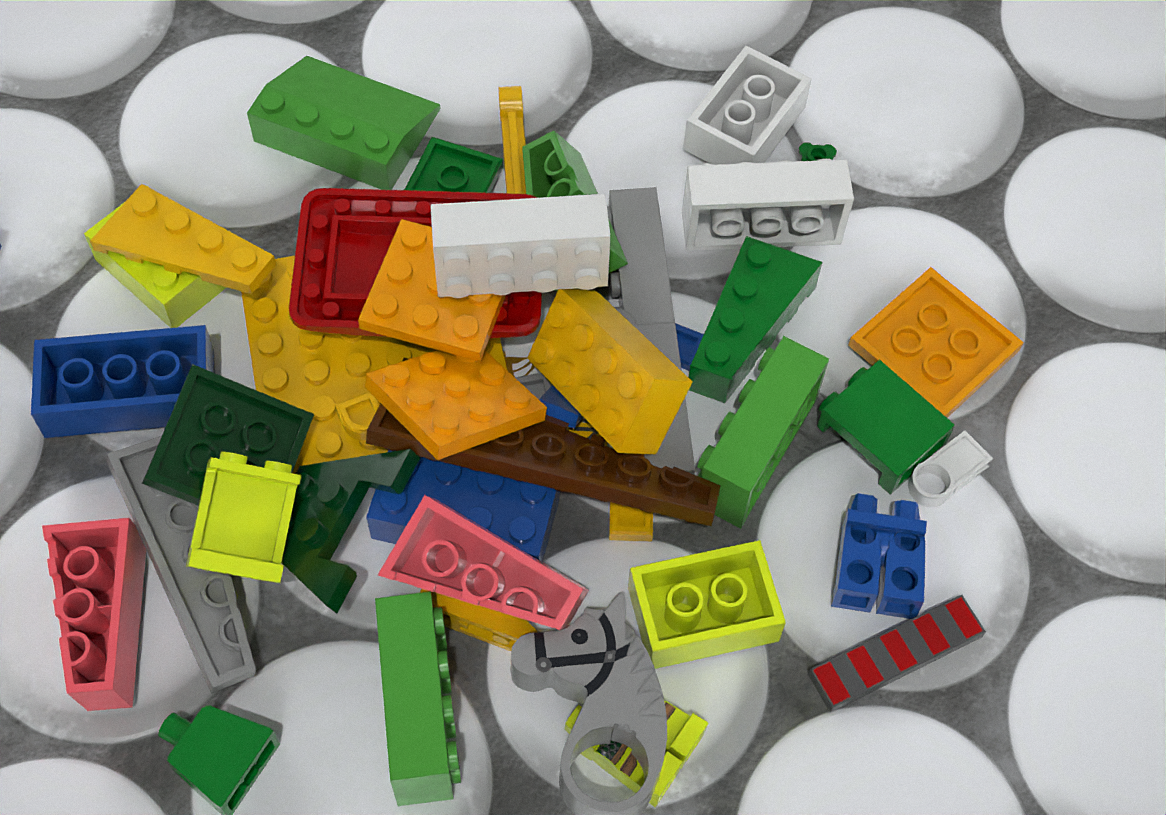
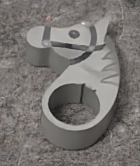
M619 593L606 610L585 608L584 615L577 618L571 626L565 629L528 633L521 636L514 643L511 650L510 672L512 681L517 687L529 692L553 688L561 697L583 705L563 748L559 772V788L562 798L574 815H640L652 798L664 761L667 743V716L664 697L654 665L644 644L635 631L625 622L626 599L623 593ZM611 741H616L632 749L631 754L642 767L645 781L643 786L633 796L619 802H603L591 798L578 787L571 772L574 760L584 750L595 745L610 744Z

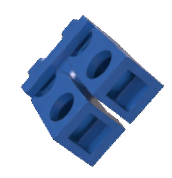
M858 493L855 495L851 509H848L841 527L838 565L831 607L870 613L877 599L876 614L913 619L917 617L924 603L925 534L927 521L920 520L917 502L895 501L892 515L877 513L878 499L873 495Z

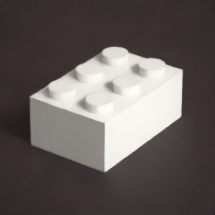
M745 46L688 118L683 149L713 165L738 164L741 162L765 163L806 108L812 78Z

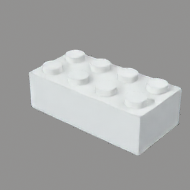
M820 159L817 161L793 162L782 160L769 163L741 162L738 164L717 165L703 163L687 166L682 206L686 251L741 249L746 236L777 247L841 245L854 201L848 161Z
M605 194L431 204L432 240L438 297L464 298L468 295H507L512 292L527 291L546 293L557 289L579 288L590 290L596 287L608 286L610 228Z

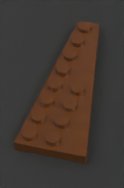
M381 403L367 428L366 444L383 447L391 451L412 449L418 456L432 461L458 465L474 471H483L508 477L516 481L533 483L562 492H570L595 498L603 502H612L637 508L645 512L662 514L707 526H712L721 487L719 484L675 466L673 469L667 466L663 468L654 466L644 457L645 454L617 453L615 449L605 446V439L603 437L593 434L588 439L569 431V423L546 415L545 421L437 460Z

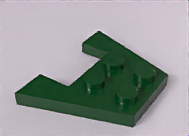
M412 449L299 466L295 473L301 475V481L295 493L281 563L336 614L339 612L355 582L357 572L348 565L330 560L369 488L394 494L402 493L420 460V457Z

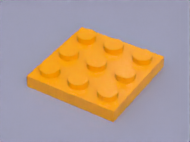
M401 219L358 319L359 328L481 361L506 295L480 294L468 295L464 298L438 297L432 227Z
M930 267L850 338L848 346L872 366L880 359L948 418L1020 351L1024 342Z
M436 350L366 373L365 388L437 460L545 421L547 407L486 351H484L481 361H476Z

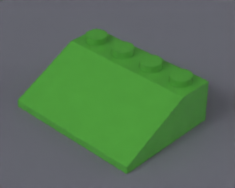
M305 56L264 86L247 111V116L254 142L378 189L392 190L441 108L440 104L310 56Z

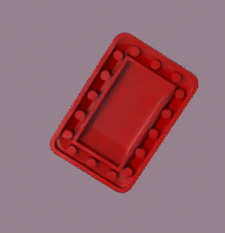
M344 188L314 189L308 192L301 203L289 300L290 319L295 326L308 331L388 337L360 329L358 319L401 219L432 227L431 204L537 197L528 194ZM527 291L507 294L490 338L521 337L535 332L541 321L542 293Z

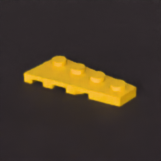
M141 184L90 240L95 251L108 254L109 251L124 254L127 260L141 264L144 260L163 265L166 271L177 274L185 271L201 276L202 281L252 294L276 266L275 257L271 253L144 184Z

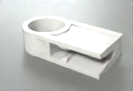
M963 431L924 462L917 465L909 480V493L914 501L922 506L938 507L989 467L988 463L993 458L966 431ZM926 473L934 474L942 479L946 491L941 494L927 493L920 488L916 477Z

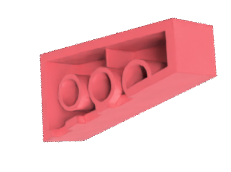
M426 495L422 498L378 573V576L413 585L558 630L569 626L589 591L587 588L440 501Z
M130 518L43 525L44 540L48 543L50 556L47 559L49 575L53 578L56 599L53 600L55 616L59 619L62 636L59 638L67 694L87 711L133 708L146 548L139 532Z

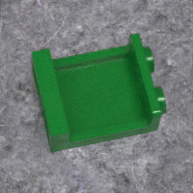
M879 359L868 370L865 367L860 368L850 378L847 384L848 387L843 392L838 394L835 391L823 401L819 407L821 416L817 427L823 433L832 427L882 472L878 484L891 495L911 477L918 464L924 462L947 444L955 424Z

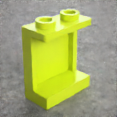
M221 452L219 459L211 457L207 463L186 567L280 583L284 565H281L295 493L297 486L300 485L301 475L291 473L292 465L265 461L263 468L246 464L247 456Z

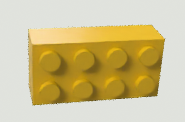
M575 288L558 289L527 357L617 453L657 454L693 382L597 291Z

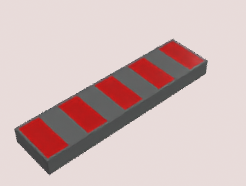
M959 595L810 668L808 676L831 713L982 638L986 631L963 595Z

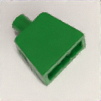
M210 705L202 707L192 722L175 712L171 713L164 720L158 732L160 738L175 746L167 758V762L173 771L221 815H233L280 745L274 730Z

